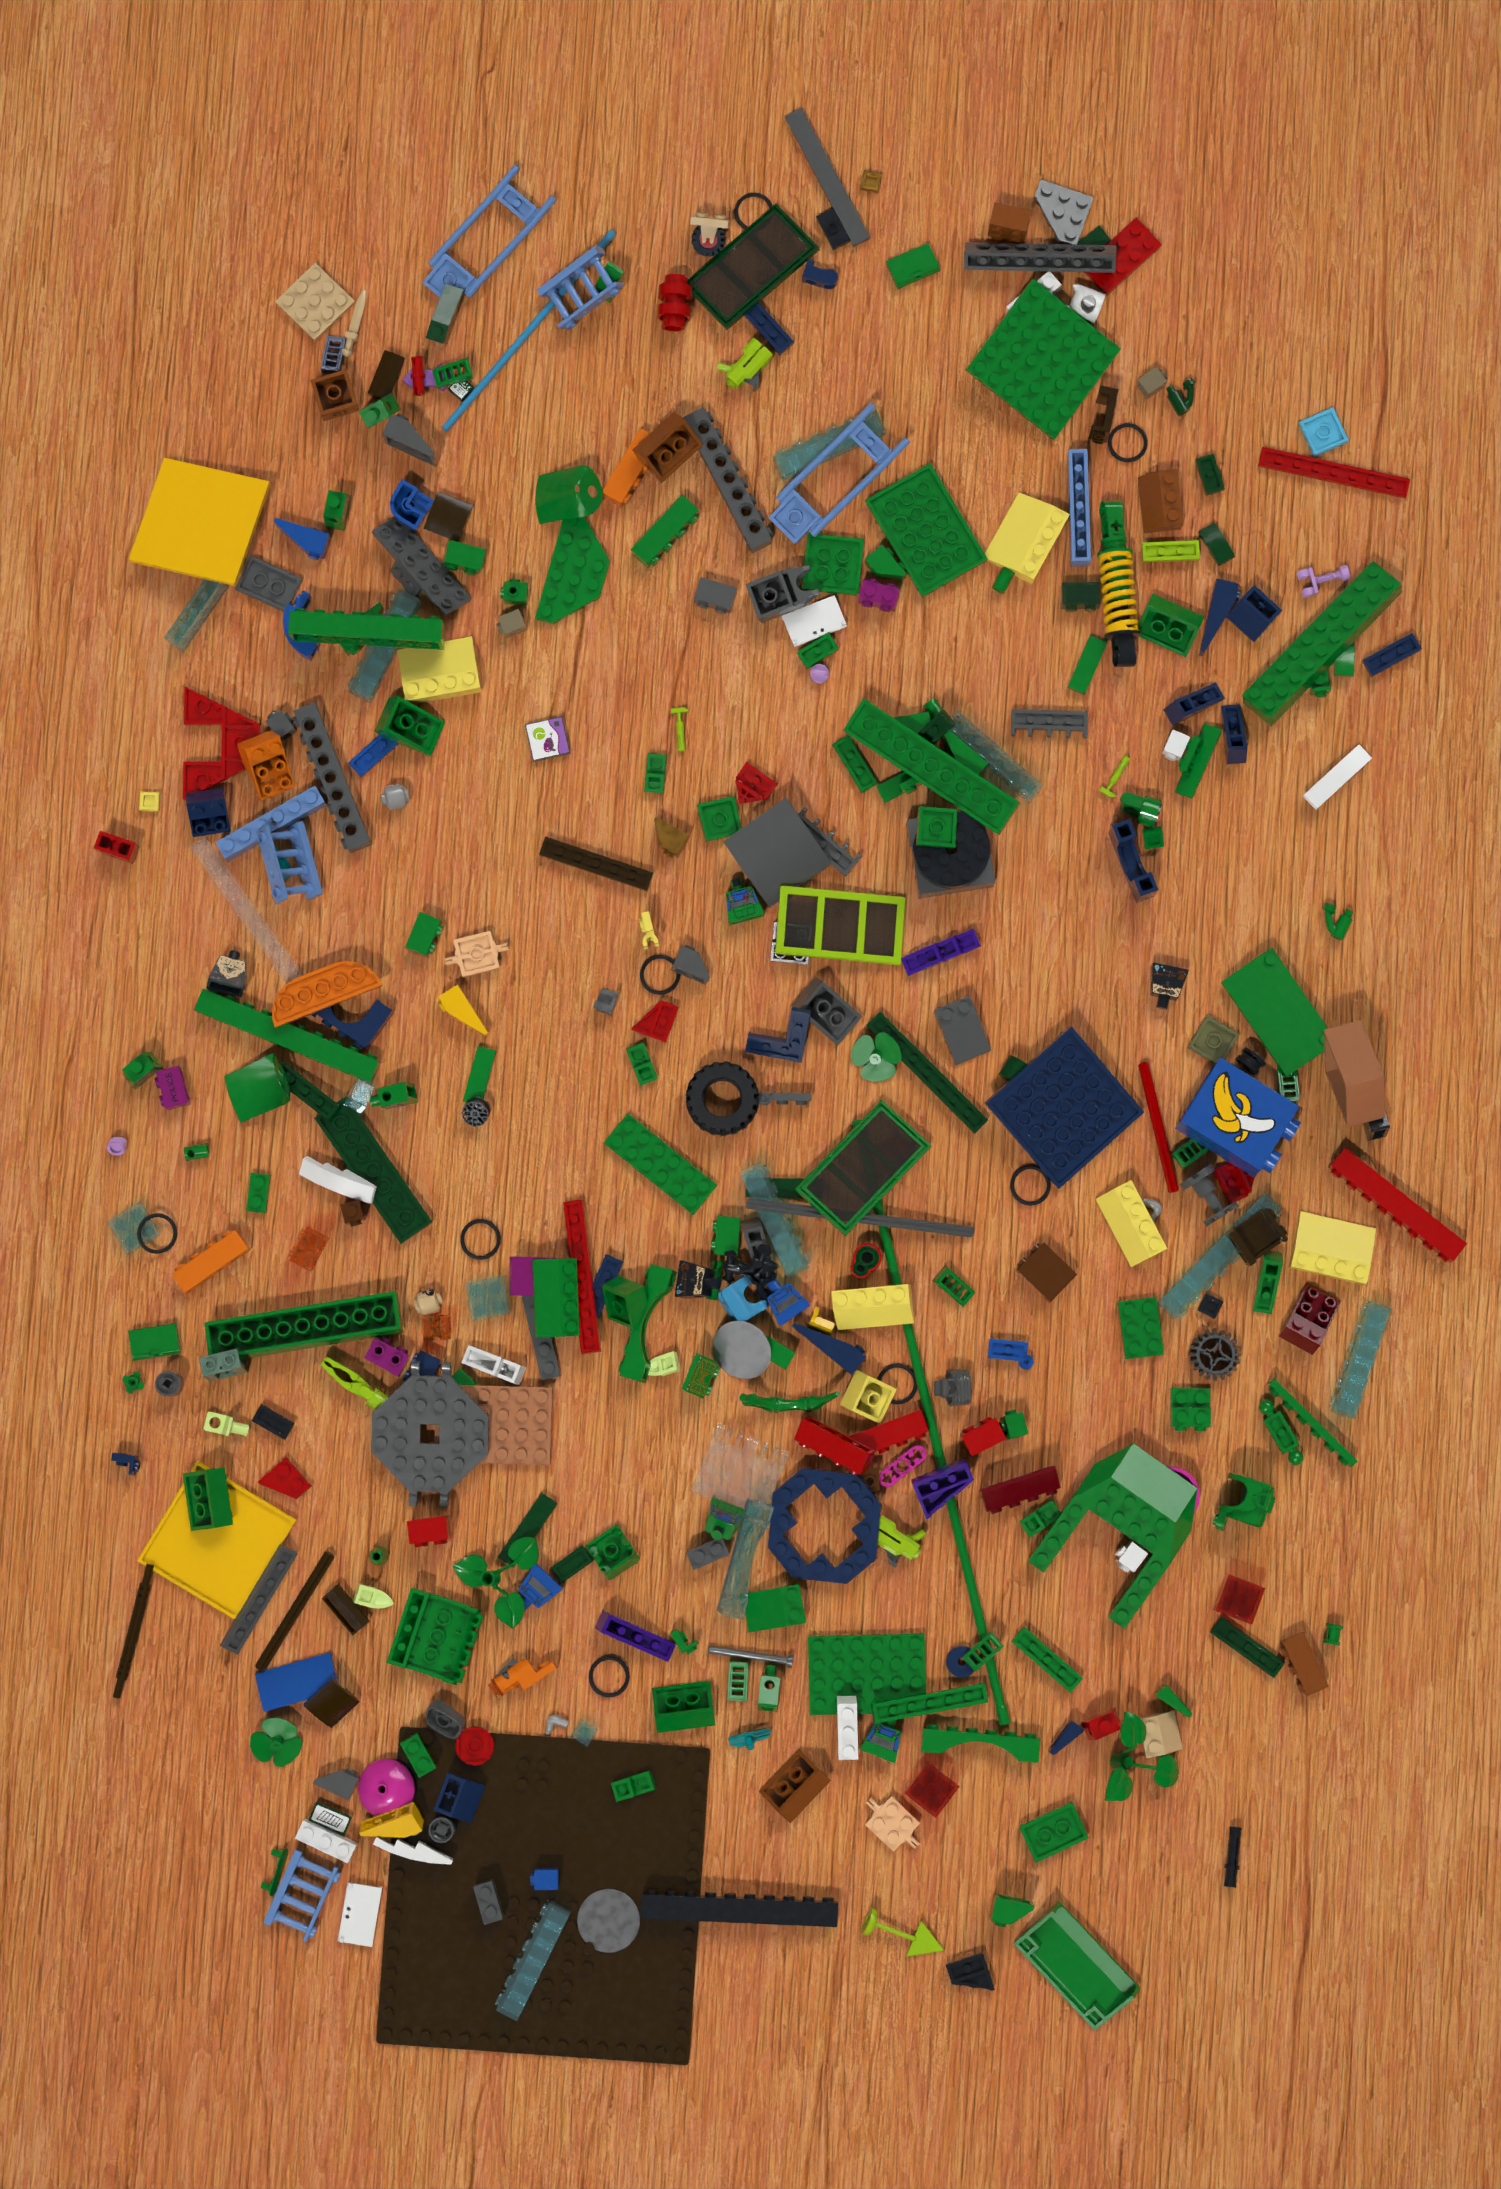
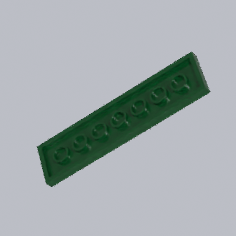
M345 1096L337 1102L341 1109L330 1122L320 1114L314 1119L349 1170L377 1186L373 1205L400 1244H402L433 1222Z

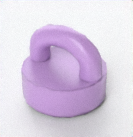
M816 664L810 671V677L813 682L822 684L827 681L829 670L825 665Z
M113 1137L109 1139L106 1149L112 1155H122L125 1153L127 1140L123 1137Z

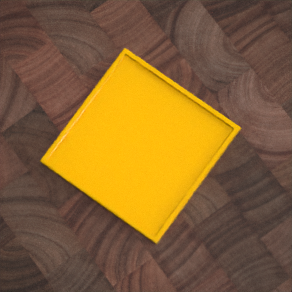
M164 458L129 556V561L236 586L271 485L270 482Z
M197 1460L191 1472L212 1468ZM227 1478L233 1525L191 1531L183 1483L137 1562L144 1566L146 1564L154 1565V1572L235 1620L278 1546L284 1543L297 1519Z

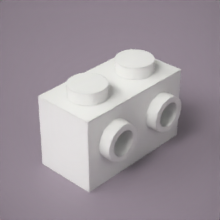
M1129 1541L1126 1546L1121 1545L1115 1553L1117 1558L1115 1560L1119 1562L1117 1566L1124 1572H1135L1148 1553L1135 1543Z

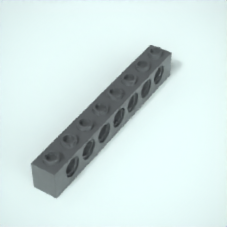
M965 243L964 270L1115 273L1116 245Z
M703 407L683 417L703 444L698 451L750 552L754 553L772 544L771 538L774 537L769 526L765 527L763 523L765 518L761 510H756L754 506L756 504L755 498L752 493L748 494L746 490L748 485L744 477H739L737 473L739 468L735 460L731 461L729 457L731 453L728 446L722 444L720 440L722 435L718 428H714L712 424L714 420L709 411L706 412ZM701 427H707L709 431L705 434H702L699 432V429ZM711 443H714L718 446L715 450H709L707 448V446ZM718 460H724L726 464L722 467H719L716 465V462ZM727 476H732L735 479L732 483L724 481ZM735 493H741L743 497L739 500H736L733 498V495ZM744 509H749L752 512L749 516L741 514ZM755 525L760 530L757 533H753L750 531V528Z
M314 702L294 710L295 717L292 718L296 728L300 727L303 733L300 734L303 745L307 744L309 749L306 752L310 763L314 762L316 769H313L317 780L321 779L323 786L320 789L323 796L329 799L330 803L327 804L330 814H334L337 821L334 822L337 832H342L344 838L341 839L344 849H348L350 853L371 846V841L316 703ZM308 723H315V728L313 730H306V725ZM315 740L322 741V745L319 748L313 747ZM327 757L329 762L326 765H320V759ZM329 775H335L336 779L334 782H326V778ZM336 792L343 793L340 800L333 799V795ZM344 809L350 811L349 816L346 818L340 817V813ZM356 827V833L348 835V828Z

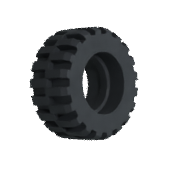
M713 1062L711 1065L703 1066L700 1071L694 1074L686 1090V1105L689 1115L701 1130L711 1135L726 1136L737 1134V1132L744 1130L753 1121L758 1110L759 1093L756 1082L747 1070L730 1062ZM715 1082H730L736 1086L740 1093V1105L729 1116H716L709 1112L705 1106L704 1096L706 1090Z

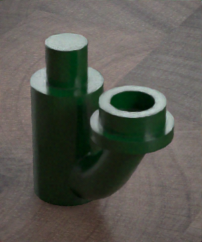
M1192 378L1183 383V389L1187 390L1186 400L1183 399L1179 390L1175 391L1173 385L1166 388L1169 394L1167 398L1178 416L1187 413L1193 404L1196 381Z

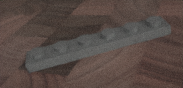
M522 1296L541 1380L559 1377L561 1375L552 1337H535L533 1296Z
M282 1544L278 1546L220 1646L238 1655L298 1553Z

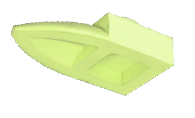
M672 1351L650 1360L651 1367L648 1375L666 1376L680 1371L677 1352Z
M358 1583L353 1599L354 1603L376 1609L386 1608L394 1604L392 1599L383 1591Z

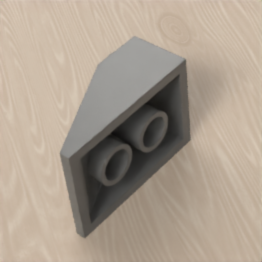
M391 414L382 433L385 443L437 467L438 462L434 452L411 423L407 421L408 418L401 414L397 416Z
M817 977L809 983L791 1005L792 1007L811 1010L809 1022L837 1046L862 1018L855 1009Z
M970 995L934 1010L933 1014L955 1065L991 1051Z

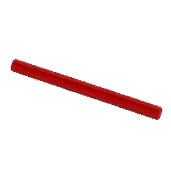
M1143 1062L1138 1065L1167 1189L1169 1193H1174L1179 1190L1149 1063Z

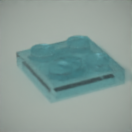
M142 1202L137 1203L107 1221L127 1255L141 1247L137 1238V1230L140 1222L149 1215ZM149 1219L142 1227L141 1238L144 1244L161 1235L152 1219Z
M504 1276L465 1283L472 1321L511 1314Z

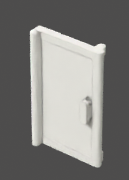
M835 595L782 615L781 618L785 623L794 647L847 627Z
M347 1882L338 1942L368 1947L373 1946L383 1887Z

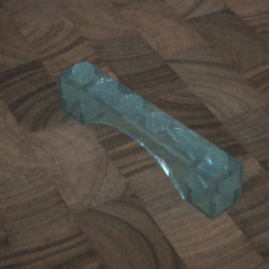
M747 1498L717 1611L726 1617L742 1620L744 1618L748 1603V1579L752 1558L760 1538L769 1526L774 1509L773 1506L766 1502Z

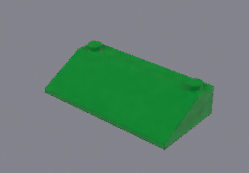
M1270 948L1221 982L1285 1077L1324 1052L1323 1030L1328 1028L1273 948Z
M1060 1901L1048 1909L1013 1943L1094 2031L1135 1999L1141 1988Z

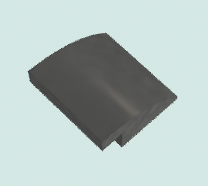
M784 798L723 841L769 908L779 902L780 886L800 887L832 864L787 798Z

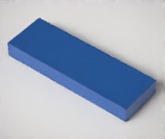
M379 735L348 764L362 778L399 744Z

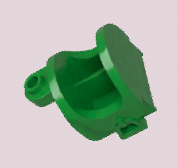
M1229 1473V1479L1245 1484L1239 1505L1218 1506L1217 1510L1220 1513L1216 1514L1213 1520V1525L1216 1526L1215 1529L1224 1531L1228 1518L1255 1527H1262L1267 1513H1272L1276 1500L1275 1497H1272L1275 1488L1248 1477Z

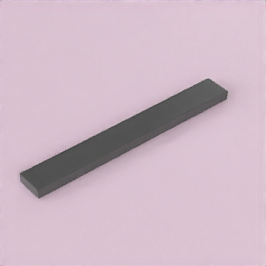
M802 108L786 115V122L852 246L855 247L869 240L870 236Z

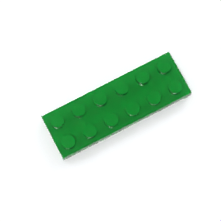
M628 1113L604 1142L606 1146L692 1215L697 1212L717 1187V1184Z

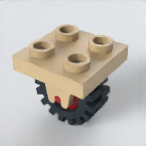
M700 212L695 213V216H691L690 224L698 225L691 237L694 250L706 257L718 254L725 246L726 241L725 232L722 228L730 227V219H726V215L715 214L714 218L708 217V213Z

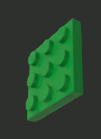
M808 533L804 566L809 565L812 571L803 577L802 590L813 591L818 589L822 593L858 596L864 539L820 534L814 537Z

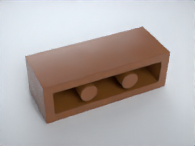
M1304 1632L1297 1633L1280 1641L1282 1644L1280 1650L1284 1658L1288 1657L1290 1661L1288 1668L1291 1674L1296 1675L1299 1681L1296 1685L1300 1693L1309 1696L1329 1687Z

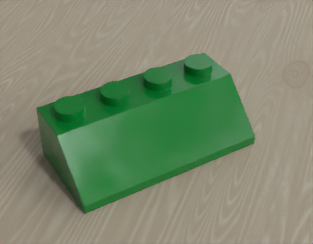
M577 1258L532 1260L535 1337L580 1336Z

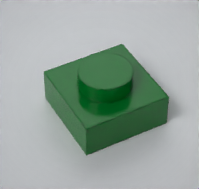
M1161 827L1142 830L1145 850L1164 847Z

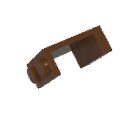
M1037 1243L1030 1250L1032 1255L1028 1259L1024 1257L1017 1264L1019 1268L1016 1271L1022 1274L1050 1303L1077 1274L1045 1243L1041 1245Z

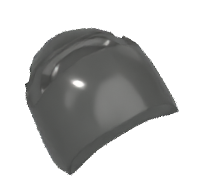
M432 1701L426 1710V1724L438 1733L448 1738L456 1739L463 1731L466 1724L464 1717L443 1701Z

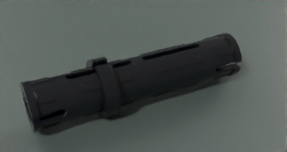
M1230 1826L1227 1861L1224 1864V1868H1226L1224 1886L1236 1888L1237 1873L1240 1870L1238 1860L1242 1828Z

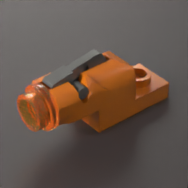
M512 1659L488 1685L496 1697L503 1696L508 1691L518 1688L519 1684L526 1690L555 1670L557 1665L554 1661L549 1663L547 1660L538 1666L539 1671L537 1672L529 1659L520 1661Z

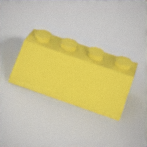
M1132 1180L1095 1199L1130 1267L1167 1249Z
M910 1284L832 1291L833 1312L838 1330L914 1323Z

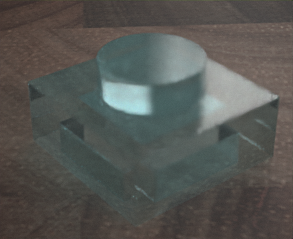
M581 1719L571 1737L588 1747L598 1729Z

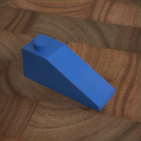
M274 518L275 525L302 551L308 554L309 558L319 560V558L325 559L331 540L329 533Z

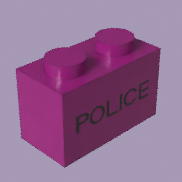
M175 1066L156 1072L157 1077L154 1079L157 1088L161 1089L162 1095L159 1098L162 1107L165 1106L167 1110H172L191 1104L181 1067Z

